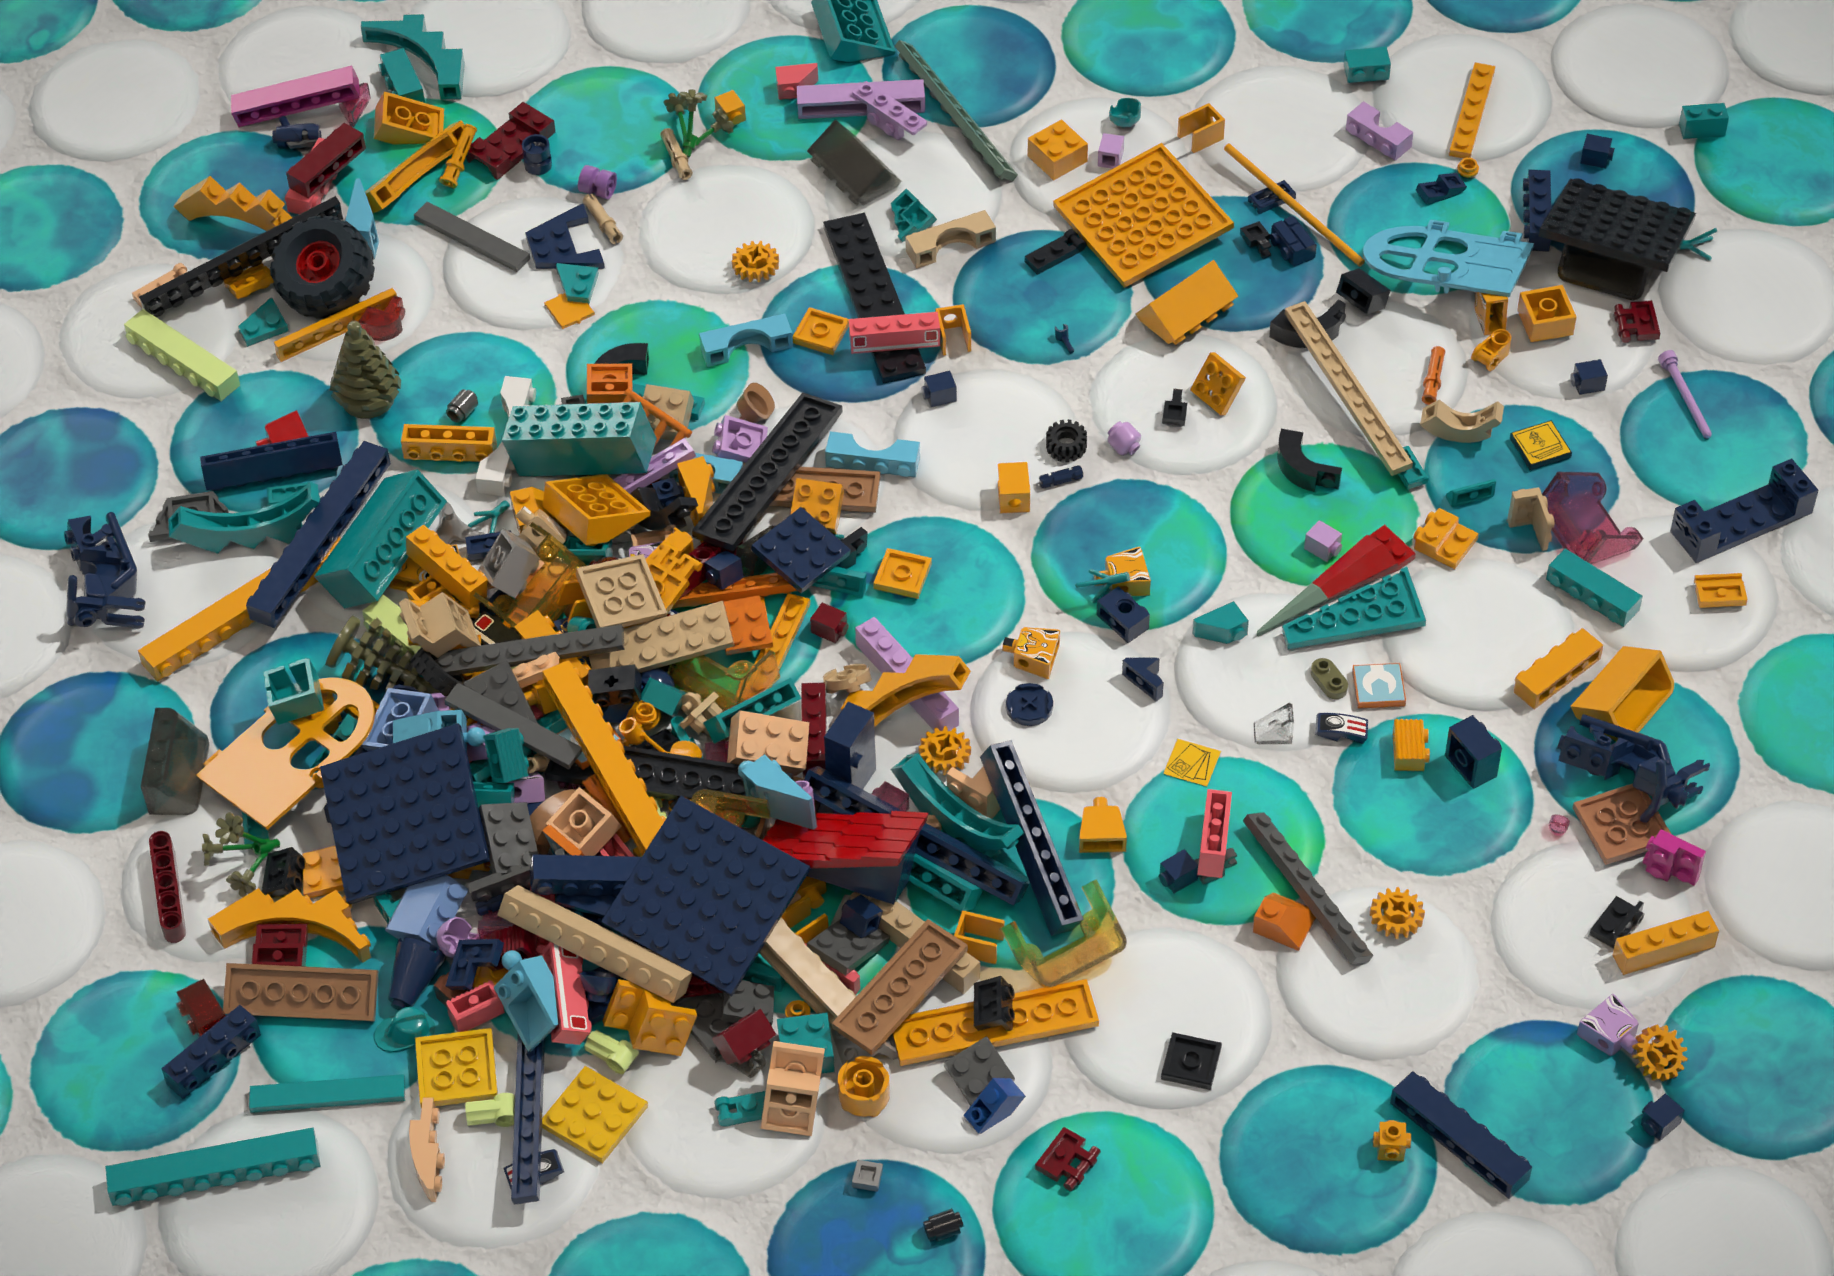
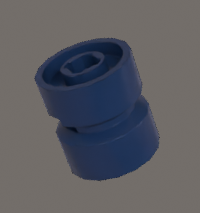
M538 134L526 137L522 142L525 170L532 175H543L549 172L552 167L549 140L545 136Z

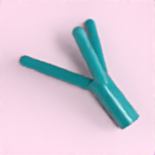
M1714 228L1691 240H1684L1680 249H1690L1698 255L1711 260L1712 257L1692 245L1713 240V236L1710 235L1716 233L1717 229Z
M504 500L491 511L474 512V516L482 517L470 522L468 526L473 527L491 518L490 533H495L497 518L510 508V504Z
M1090 569V574L1103 579L1076 583L1075 586L1078 588L1105 584L1092 599V603H1095L1111 585L1130 581V575L1128 572L1109 576Z

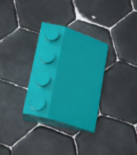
M877 0L811 1L830 59L854 62L895 54L896 51Z

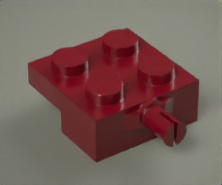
M257 924L252 964L306 967L307 924Z

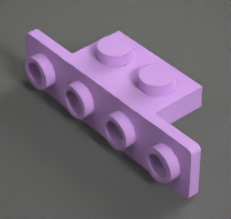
M867 81L852 91L854 97L867 105V120L897 140L904 137V130L911 135H915L927 126V120Z

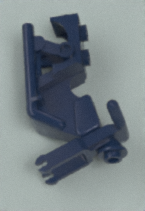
M107 513V524H104L94 534H91V516L68 519L64 538L66 544H70L72 560L77 562L82 575H84V596L76 597L78 580L75 575L69 576L66 604L67 624L69 626L76 624L79 627H89L97 619H101L105 625L132 627L135 629L143 628L144 623L142 622H145V619L142 616L108 613L110 608L143 611L146 603L142 598H131L136 594L137 567L115 513ZM103 539H106V541L103 542L101 545L96 546L97 543H99Z
M1585 714L1582 715L1579 725L1589 728L1595 741L1578 734L1573 726L1570 727L1566 736L1561 735L1557 749H1560L1561 752L1558 761L1587 770L1592 775L1604 776V780L1619 774L1620 767L1633 770L1635 774L1632 783L1633 787L1653 796L1651 804L1640 816L1642 823H1647L1660 809V806L1671 802L1674 808L1678 809L1680 805L1685 806L1687 799L1701 794L1703 786L1697 787L1698 783L1695 782L1687 785L1688 780L1704 771H1708L1710 768V763L1703 765L1705 760H1697L1681 768L1676 774L1671 764L1667 746L1663 741ZM1604 733L1617 737V742L1610 745L1611 738L1604 735Z

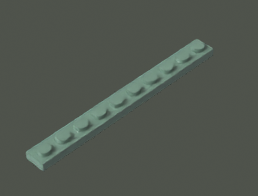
M899 40L895 45V48L900 52L899 57L908 62L910 65L909 69L918 75L920 79H923L924 86L931 91L930 95L941 103L940 107L943 111L950 114L952 117L951 121L962 129L961 133L964 137L971 140L973 143L972 147L984 156L982 158L983 161L994 169L993 173L999 179L1003 180L1005 178L1014 181L1018 174L915 47Z

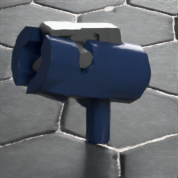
M286 116L279 118L281 126H277L276 130L272 131L273 143H277L278 147H289L290 149L314 147L318 138H322L320 125L314 123L290 125Z

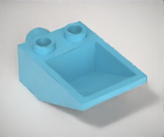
M356 178L345 221L353 225L365 238L375 259L379 238L374 216L361 180Z
M462 710L435 711L393 720V743L459 723L462 727L467 751V742L475 747L481 746L484 743L483 736L486 734L479 727H473L467 732V718Z
M764 754L755 762L747 760L739 765L738 774L743 779L747 801L762 815L809 829L817 827L812 797L782 771L777 761H771Z
M510 950L502 957V965L510 971L494 986V989L529 1052L558 1025L554 977L542 955L522 960L521 955L517 951Z

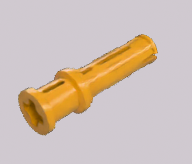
M464 124L451 159L446 161L447 167L445 172L439 178L441 184L450 188H457L459 175L465 169L464 160L477 132L475 126Z

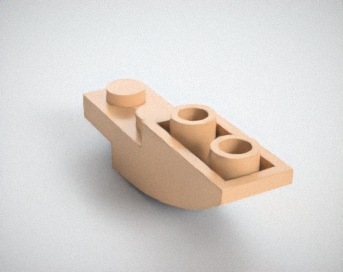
M423 1098L421 1119L410 1120V1148L418 1180L429 1200L436 1202L437 1192L442 1191V1176H439V1172L445 1166V1154L440 1152L439 1144L437 1143V1131L434 1130L435 1124H439L440 1110L435 1108L433 1098Z

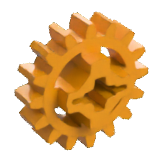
M751 241L750 245L743 243V248L737 247L736 253L732 254V269L735 270V275L740 274L742 280L746 277L749 278V282H752L753 279L760 282L761 278L768 280L769 274L774 276L775 270L779 269V254L776 253V248L771 249L769 243L765 246L762 244V241L758 244Z
M944 726L943 731H939L935 727L933 734L927 731L926 738H921L919 754L929 768L933 767L935 774L942 770L943 775H946L947 771L952 767L955 769L958 767L963 770L964 763H969L970 740L969 738L965 739L964 732L957 734L955 727L951 731H948L947 726Z
M1396 887L1395 892L1386 888L1385 895L1379 892L1377 899L1372 900L1370 907L1371 923L1377 924L1378 932L1384 929L1386 937L1393 933L1395 939H1398L1399 934H1403L1405 938H1408L1409 931L1416 934L1417 928L1422 927L1425 915L1423 902H1417V894L1410 896L1408 889L1402 893L1399 887Z
M1657 1024L1643 1029L1642 1034L1635 1037L1639 1043L1632 1045V1048L1637 1050V1054L1633 1055L1632 1058L1639 1060L1636 1068H1644L1643 1076L1651 1074L1652 1081L1660 1079L1662 1082L1669 1080V1078L1677 1077V1072L1684 1070V1066L1681 1063L1687 1061L1688 1058L1683 1056L1682 1052L1687 1051V1047H1681L1680 1043L1684 1039H1677L1675 1037L1676 1030L1668 1032L1667 1025L1659 1027ZM1652 1037H1655L1652 1043H1648ZM1670 1062L1671 1065L1667 1069H1664V1067L1668 1066V1063Z

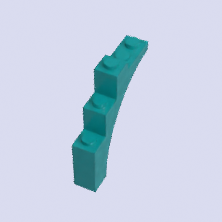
M424 14L403 15V20L361 21L363 42L382 43L404 48V50L419 57L431 68L438 81L441 100L462 99L465 67L463 49H445L443 31L426 32Z
M309 482L299 492L286 500L253 511L212 513L180 506L168 519L169 537L217 554L230 541L255 549L260 542L265 540L266 536L290 544L294 539L296 531L303 526L302 521L306 519L307 515L320 502L318 484Z
M919 753L907 755L890 769L919 812L935 815L949 836L963 838L968 846L993 859L1000 855L1001 848L1010 849L1019 842L1017 838L1024 833L1019 825L995 821L966 804L935 775Z

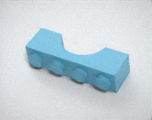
M786 314L699 333L700 348L707 367L729 362L732 352L746 344L762 345L771 352L793 348L792 331Z
M830 431L825 450L826 467L879 471L880 474L916 477L920 460V442L897 439L890 447L873 451L859 446L855 442L853 434Z

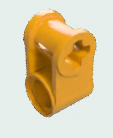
M1504 329L1495 330L1488 338L1476 346L1471 359L1479 361L1489 371L1494 370L1509 355L1511 334Z

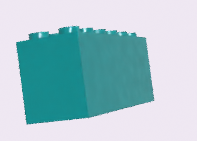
M641 402L513 406L502 437L503 445L519 477L647 473L657 440Z
M418 469L384 478L314 577L344 609L378 601L409 557L406 554V536L423 524L429 528L447 503L446 499Z

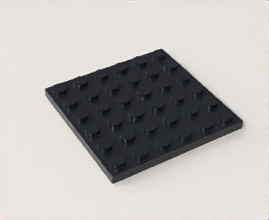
M1570 178L1542 224L1538 236L1668 272L1695 220L1696 213L1691 212L1690 209L1685 207H1673L1666 202L1651 201L1645 196H1633L1623 190L1615 191L1607 189L1601 184L1593 185L1579 178Z

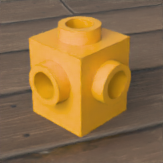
M1395 1120L1379 1123L1378 1132H1373V1147H1377L1378 1160L1404 1161L1406 1149L1411 1148V1133H1406V1123Z

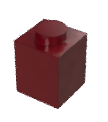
M823 602L810 618L811 633L835 644L841 636L846 634L849 627L846 612Z

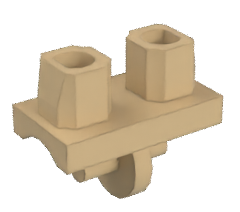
M713 692L701 703V696L698 693H686L682 697V709L685 712L689 711L691 713L679 725L683 729L690 725L699 734L706 728L703 722L707 721L701 713L710 719L723 711L714 702L719 696Z

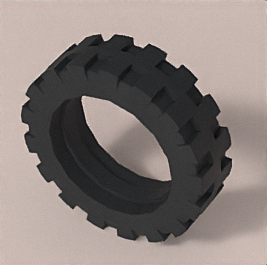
M422 647L410 659L412 666L417 669L416 671L444 696H448L457 683L464 685V682L467 681L462 674L450 676L435 662V656L423 650Z

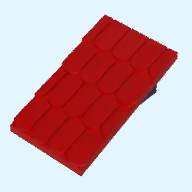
M891 811V814L859 812L854 815L817 813L815 816L817 827L815 829L776 819L772 828L767 831L763 841L809 865L811 870L807 874L808 877L894 905L909 882L919 833L926 823L929 813Z

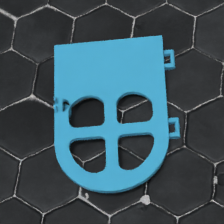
M1431 219L1427 227L1401 226L1383 230L1370 237L1364 245L1363 258L1374 271L1384 276L1435 285L1436 292H1439L1442 286L1446 294L1450 288L1506 297L1511 296L1534 248V243L1520 241L1522 233L1502 231L1500 238L1450 231L1447 230L1450 222ZM1407 236L1427 238L1422 248L1419 249L1388 244L1390 240ZM1443 240L1459 242L1468 249L1462 254H1447L1434 251L1437 243ZM1392 254L1411 257L1416 260L1410 269L1403 270L1385 263L1380 256ZM1429 261L1449 263L1458 268L1455 272L1451 273L1450 268L1440 267L1438 275L1423 272Z

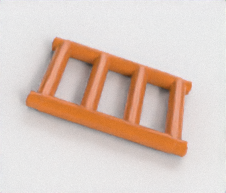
M630 389L624 392L626 397L623 402H641L647 418L652 414L660 420L654 430L657 438L655 446L668 426L678 432L671 445L691 436L692 431L637 393Z

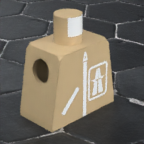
M524 506L516 514L515 517L525 524L522 531L523 534L548 557H551L566 541L568 531L541 509H538L533 514ZM535 525H539L542 528H536Z

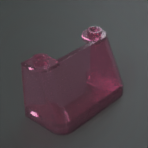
M1557 472L1542 493V496H1546L1548 512L1554 517L1555 525L1551 530L1564 549L1569 550L1588 563L1594 564L1629 552L1639 546L1644 539L1635 527H1626L1620 532L1601 504L1607 487L1599 473Z

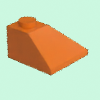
M1273 892L1264 897L1254 916L1253 933L1299 951L1316 917L1306 905Z

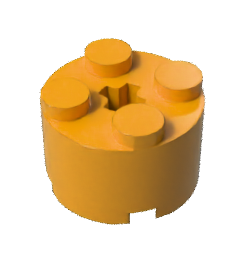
M859 1056L850 1063L846 1062L840 1068L838 1073V1094L842 1109L856 1116L876 1117L886 1107L890 1098L889 1073L878 1059L869 1056Z

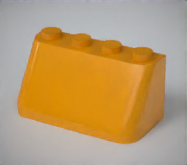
M1212 260L1135 314L1145 326L1168 344L1173 342L1174 345H1177L1186 338L1184 335L1186 332L1189 331L1193 334L1202 327L1200 324L1202 321L1205 320L1208 323L1218 316L1216 312L1219 309L1224 312L1234 305L1232 301L1238 297V294L1217 263Z
M1623 646L1575 700L1571 708L1575 717L1580 721L1582 715L1585 714L1639 733L1673 693L1674 679L1660 650ZM1604 733V735L1610 737L1612 740L1617 742V737Z

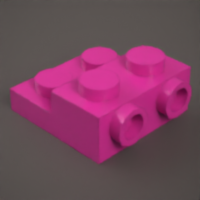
M1662 829L1656 837L1651 836L1646 845V850L1648 851L1642 861L1643 864L1647 865L1645 871L1655 878H1660L1667 882L1673 875L1680 881L1695 886L1700 877L1706 851Z

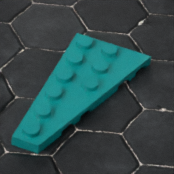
M1406 566L1393 576L1387 575L1382 578V581L1374 585L1368 584L1339 598L1338 602L1330 606L1326 604L1320 607V611L1311 615L1305 614L1282 625V633L1287 648L1294 649L1426 626V618L1408 567Z

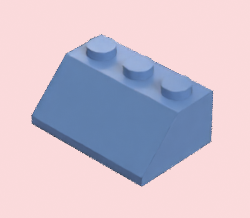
M388 688L375 714L370 734L361 745L362 748L371 751L393 744V720L439 711L432 694Z
M448 875L406 888L385 931L397 939L401 938L402 941H404L405 937L426 942L431 945L430 950L434 952L439 949L436 938L438 929L443 923L455 917L469 889Z

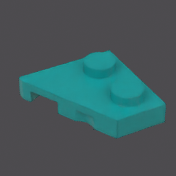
M557 263V273L560 276L567 301L589 304L599 275L598 268Z
M269 298L238 326L247 347L289 331L288 325L273 298Z

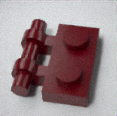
M1652 300L1630 302L1629 309H1624L1622 304L1614 306V319L1618 323L1617 332L1619 337L1622 338V342H1630L1631 334H1636L1637 341L1660 339L1661 333ZM1632 319L1633 323L1627 324L1626 320Z
M1063 1127L1035 1164V1170L1058 1182L1062 1175L1066 1176L1068 1179L1064 1183V1187L1072 1191L1076 1185L1082 1183L1087 1170L1093 1168L1097 1163V1157L1101 1151L1096 1146H1092L1089 1151L1083 1149L1086 1139ZM1075 1158L1081 1161L1076 1169L1070 1166Z

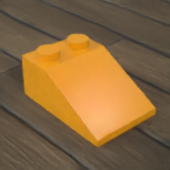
M384 91L375 107L374 139L394 145L426 144L443 131L444 108Z
M704 456L677 463L679 485L683 488L684 496L696 498L698 507L692 510L689 515L694 527L713 505L712 492H715V486L711 479L714 477V472L711 464L706 463Z

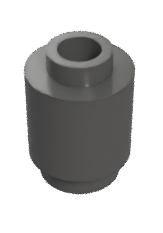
M462 389L447 405V416L457 423L465 420L478 406L476 394L471 390Z

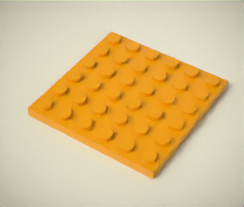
M1162 143L1053 201L1054 208L1087 243V246L1124 288L1234 228V222Z

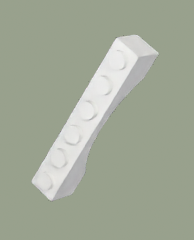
M505 376L500 394L502 407L507 413L508 418L513 406H529L531 402L535 401L536 388H533L532 379ZM503 442L488 457L480 461L475 478L479 494L505 496L507 487H511V472L515 470V467Z

